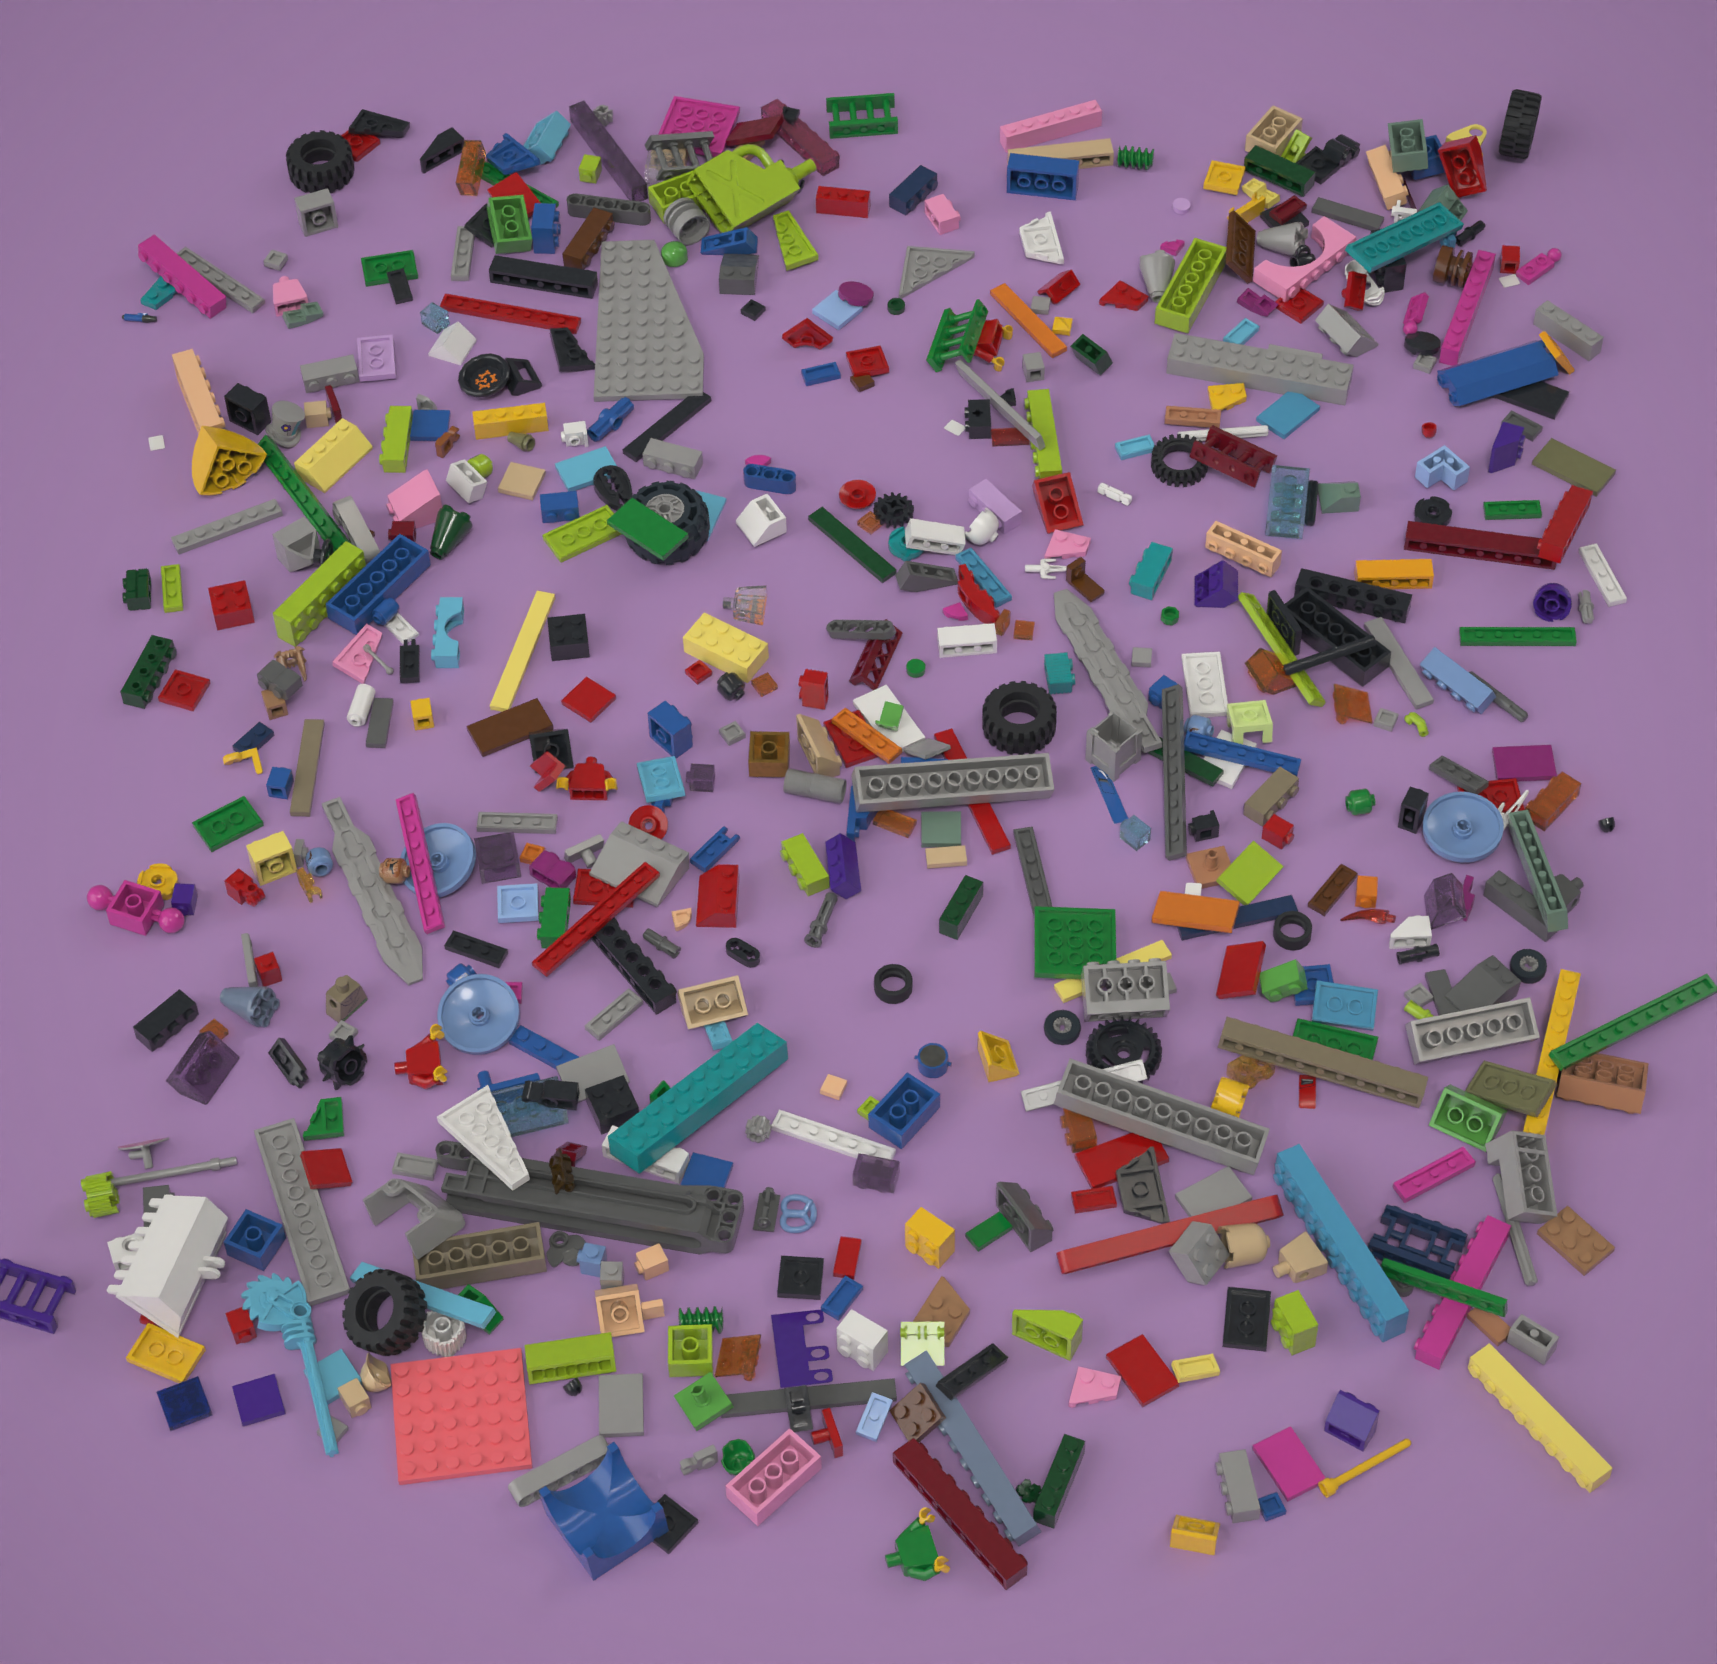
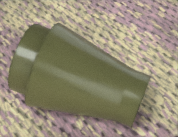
M515 432L508 434V442L524 452L531 451L535 446V439L531 434Z

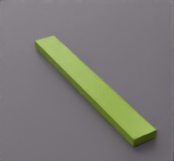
M1241 592L1238 595V599L1282 665L1298 660L1255 595ZM1302 670L1291 674L1290 677L1309 705L1323 707L1326 703L1325 699L1306 671Z

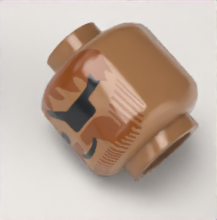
M386 858L380 864L379 875L385 883L403 884L406 878L410 876V866L407 865L403 858Z

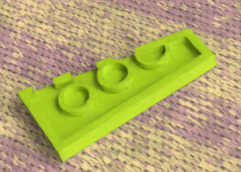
M789 210L773 215V222L786 271L819 260L818 253Z

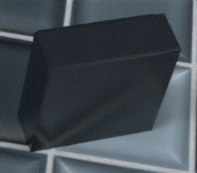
M751 299L740 310L742 315L756 321L766 311V307Z

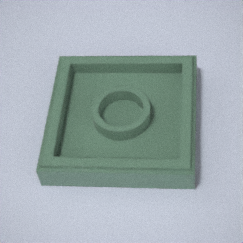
M961 811L921 812V848L961 846Z

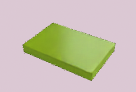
M1253 840L1217 878L1216 882L1240 901V903L1248 905L1284 866Z

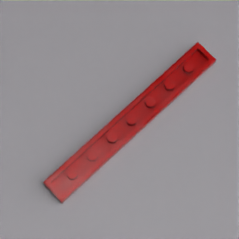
M446 293L440 304V310L549 330L550 328L568 327L572 334H577L581 324V317Z
M952 728L934 734L936 741L949 744L951 749L942 752L944 759H967ZM990 803L967 804L991 854L1011 849V844Z
M644 862L534 959L532 966L548 977L658 879L660 872L647 862Z

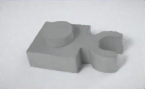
M714 1445L708 1446L693 1453L694 1457L683 1459L679 1463L684 1476L690 1474L695 1469L699 1471L711 1468L718 1462L717 1450Z

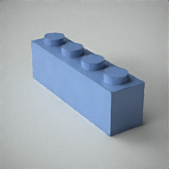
M1436 647L1420 663L1423 669L1422 673L1427 678L1437 680L1436 684L1443 690H1450L1452 692L1451 695L1460 702L1462 699L1466 702L1465 706L1473 713L1477 711L1482 714L1496 698L1493 690Z

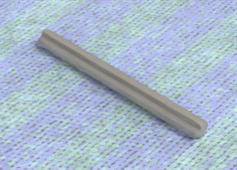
M1497 1173L1493 1177V1182L1505 1221L1511 1225L1510 1237L1524 1282L1527 1286H1534L1538 1279L1519 1221L1507 1219L1501 1174Z

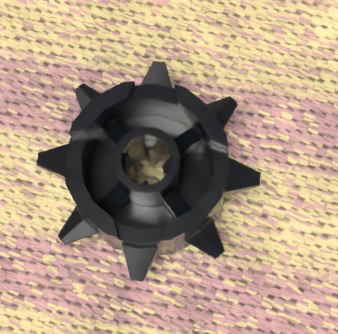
M349 1035L346 1040L335 1038L324 1050L318 1053L317 1057L320 1071L325 1076L322 1081L333 1080L335 1090H338L341 1085L347 1084L350 1086L358 1082L364 1075L362 1070L367 1063L366 1053L362 1050L365 1045H354L352 1035Z

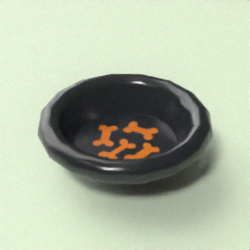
M492 353L473 357L463 365L459 372V386L464 393L476 398L496 394L505 387L510 378L509 364L501 356Z

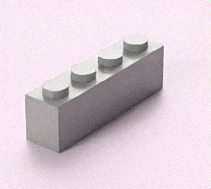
M1548 300L1536 309L1533 325L1544 332L1546 331L1548 335L1588 361L1601 352L1604 337Z

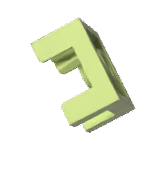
M1266 700L1227 704V726H1232V742L1243 744L1244 733L1263 731V743L1272 742L1273 722Z

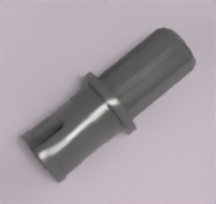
M650 928L646 929L643 933V938L656 946L658 951L662 950L673 959L679 955L681 947L667 940L666 936L662 937Z

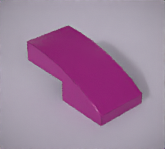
M1249 288L1236 301L1244 308L1268 317L1278 306L1276 302L1265 294L1260 297Z
M1469 875L1465 877L1460 901L1461 916L1463 921L1466 922L1475 900V894L1470 893L1474 877Z

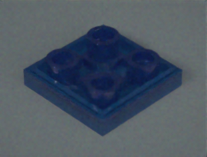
M198 1376L156 1392L170 1431L212 1416Z

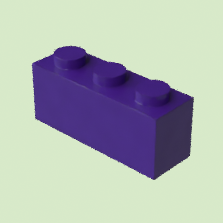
M839 833L825 841L830 888L844 899H848L861 891L856 842Z

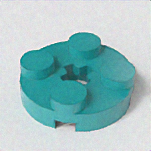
M905 526L895 529L889 536L888 548L894 556L901 558L904 562L911 561L925 551L906 548V544H904V541L906 542Z

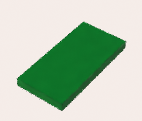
M631 498L607 519V525L663 561L689 538L687 532L634 498Z
M1297 1018L1293 1036L1300 1039L1319 1043L1320 1045L1339 1049L1340 1051L1359 1055L1370 1060L1374 1058L1379 1038L1378 1036Z

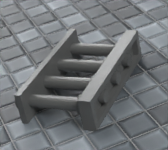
M713 131L650 135L645 143L646 151H656L661 165V170L656 179L668 180L699 167L694 147L703 149L707 161L713 159L709 148L714 138ZM669 149L672 151L677 167H668L663 150ZM678 149H687L692 166H684Z

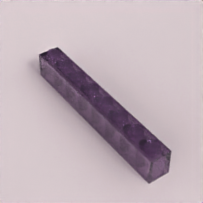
M581 101L569 106L570 122L594 154L601 157L603 166L629 200L639 202L648 199L647 183L587 103Z

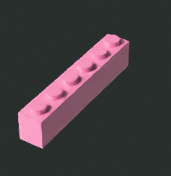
M1096 100L1003 125L1000 126V143L1005 152L1008 153V149L1025 148L1102 126V109Z

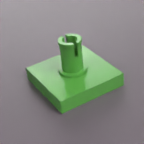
M711 1372L674 1395L696 1431L734 1408Z

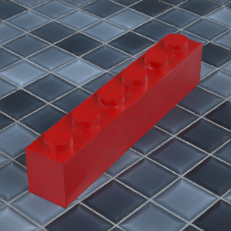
M1571 485L1569 491H1565L1557 510L1554 511L1553 518L1550 519L1547 529L1545 528L1543 536L1538 542L1537 549L1540 550L1538 557L1561 563L1590 507L1593 491Z

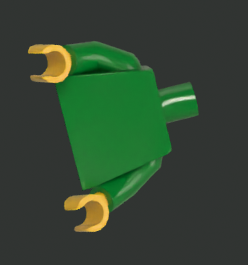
M927 1507L922 1508L919 1511V1517L895 1540L896 1552L885 1555L888 1568L900 1565L905 1577L910 1576L922 1581L931 1579L940 1574V1571L944 1573L950 1571V1567L944 1565L949 1559L944 1556L938 1557L929 1526H925V1522L932 1523L935 1520V1516L932 1514L927 1517L931 1509Z

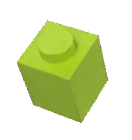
M584 154L578 168L580 181L597 183L602 171L601 157Z

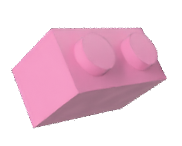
M944 194L925 200V214L940 235L959 229L960 214L957 210L955 211L951 201Z

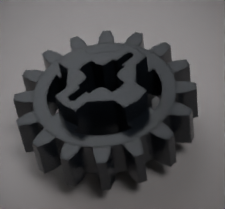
M891 492V496L884 494V498L878 497V502L874 503L873 514L875 515V520H880V525L886 523L887 528L890 525H893L894 528L897 525L903 527L904 522L908 523L910 518L913 519L914 505H912V500H907V496L901 497V493H898L897 496L893 492Z

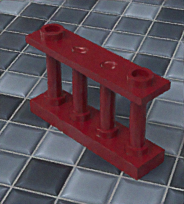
M1212 425L1209 428L1205 444L1195 440L1189 457L1255 488L1261 470L1270 474L1274 469L1278 455Z

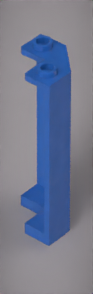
M1535 340L1438 370L1437 381L1441 388H1449L1450 393L1448 396L1453 406H1461L1558 376L1559 374L1555 358L1551 353L1546 352L1544 349L1546 345L1543 340Z

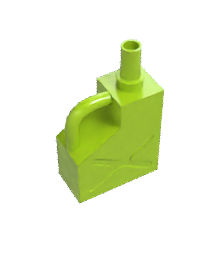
M746 144L732 152L726 150L695 168L687 179L686 184L719 232L724 233L748 227L789 203L800 190L799 181L815 172L816 165L813 160L808 159L792 169L786 168L781 159L774 163L763 148L757 145ZM746 155L756 156L765 169L743 157Z

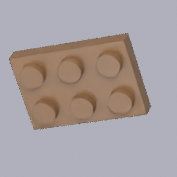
M1568 1205L1557 1214V1217L1549 1220L1537 1231L1539 1237L1583 1276L1600 1264L1615 1249L1609 1241Z

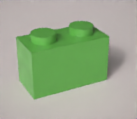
M1296 959L1260 972L1259 978L1262 994L1270 1002L1279 1001L1282 998L1308 989L1305 970Z

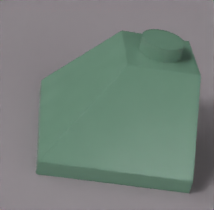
M1358 482L1318 483V496L1322 514L1359 511L1361 495Z

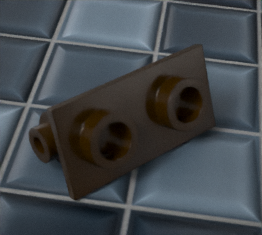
M559 1148L549 1160L552 1184L554 1185L556 1195L561 1189L566 1192H572L575 1188L574 1177L571 1174V1159L567 1154H562L561 1148Z

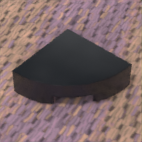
M784 106V120L791 125H795L800 115V110Z
M1014 388L1006 390L1000 397L1010 406H1016Z

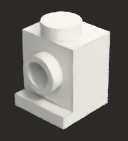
M585 421L563 424L564 431H561L562 442H566V447L585 444V447H589Z

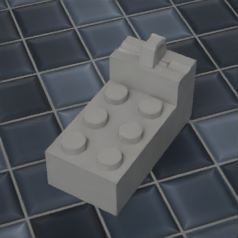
M1512 1130L1486 1143L1488 1164L1500 1166L1507 1219L1542 1224L1557 1217L1546 1135Z

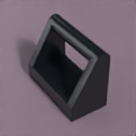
M505 358L510 367V378L506 386L511 395L519 396L542 387V383L529 360ZM525 368L531 380H524L519 370Z

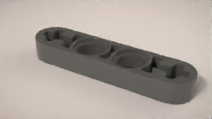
M833 620L826 626L830 637L834 639L886 640L896 634L893 623L888 620ZM857 627L855 630L849 632L850 629ZM873 628L871 631L865 632L867 629Z

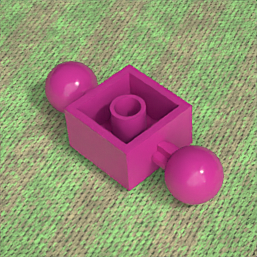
M124 880L115 896L104 885H95L87 893V902L90 907L95 910L106 909L110 925L146 936L154 922H159L160 928L167 933H176L184 925V915L180 910L171 907L161 911L164 907V902L159 890Z

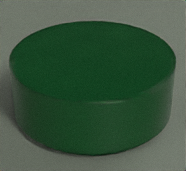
M900 298L890 299L887 303L888 312L893 315L902 314L905 311L904 300Z

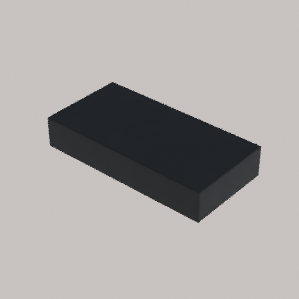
M404 268L386 272L395 304L413 301Z

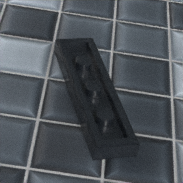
M992 1343L939 1380L936 1387L952 1401L1006 1363L1009 1357Z

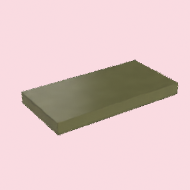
M1553 438L1547 442L1532 461V465L1574 486L1593 491V495L1596 497L1616 473V469Z
M1484 1060L1465 1091L1496 1106L1538 1117L1556 1088L1557 1083L1552 1079Z

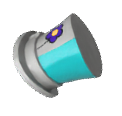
M289 401L274 403L272 406V423L266 426V433L272 440L283 447L290 448L296 446L300 441L301 431L299 426L305 418V412L297 404Z

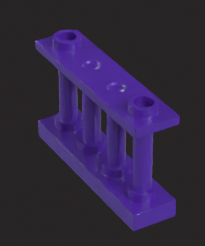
M0 1259V1286L6 1275L17 1278L6 1300L0 1301V1318L54 1334L58 1326L53 1314L65 1292L75 1295L76 1289L73 1280L67 1276L60 1277L15 1264L9 1259ZM25 1281L37 1283L25 1306L14 1305ZM45 1286L56 1289L45 1312L41 1313L33 1310Z

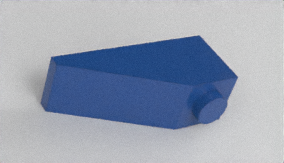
M748 227L703 237L700 253L702 255L757 253L758 237Z

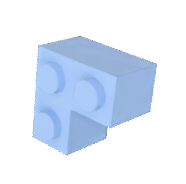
M1444 445L1417 462L1415 478L1427 488L1442 480L1455 490L1468 482L1470 466Z

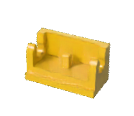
M1257 192L1252 195V200L1235 212L1248 223L1265 211L1266 198L1262 195L1258 200ZM1234 207L1229 210V213L1235 210Z

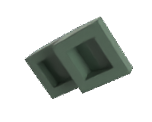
M318 302L300 304L299 310L283 312L282 318L288 329L319 319L323 316V311Z

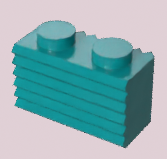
M1068 652L1044 654V667L1049 693H1071L1072 685H1075L1076 682L1075 674H1071L1073 662L1072 658H1068Z

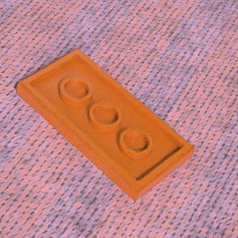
M1160 891L1152 915V923L1232 933L1240 901Z

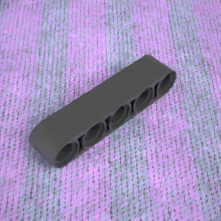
M577 193L568 195L566 199L568 214L572 217L586 219L594 207L612 213L613 221L616 223L645 226L651 222L650 205L646 202Z

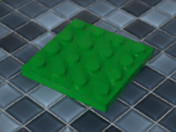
M1034 907V978L1081 979L1083 966H1087L1088 962H1099V965L1107 964L1108 961H1117L1115 909Z

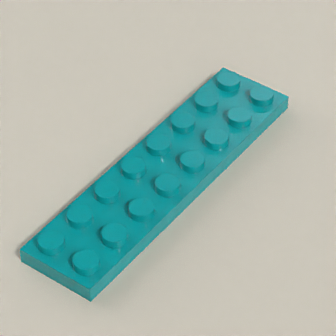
M1438 202L1348 244L1345 251L1363 266L1365 270L1371 273L1461 230L1464 223Z

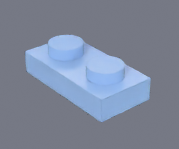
M872 1392L857 1427L856 1435L877 1442L893 1400Z

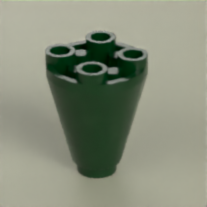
M443 505L439 509L430 545V554L433 557L442 560L470 532L473 526L470 521V515L465 512L459 513L449 505Z

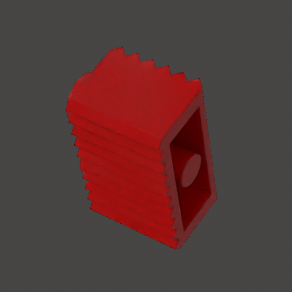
M807 668L804 671V675H800L798 686L801 687L799 699H802V706L825 710L829 698L828 673L820 672L819 670H808Z

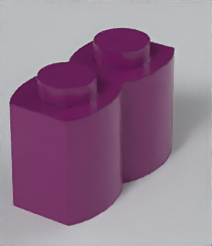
M544 850L529 866L530 875L551 888H567L576 878L574 865L568 861L559 860V857L554 852Z

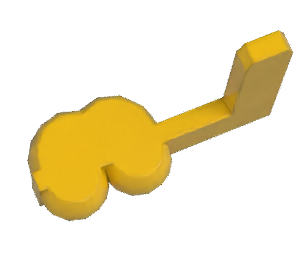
M257 748L243 752H233L223 757L224 765H231L234 762H240L243 759L252 757L256 773L258 775L263 773Z

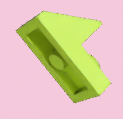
M1296 129L1281 157L1296 163L1306 155L1305 150L1312 137Z

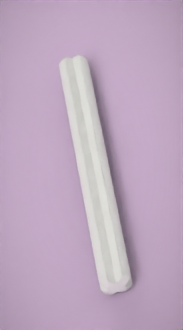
M1267 425L1220 428L1239 438L1268 435ZM1209 429L1179 431L1177 434H1181V438L1188 434L1190 440L1194 436L1197 438L1196 441H1206Z

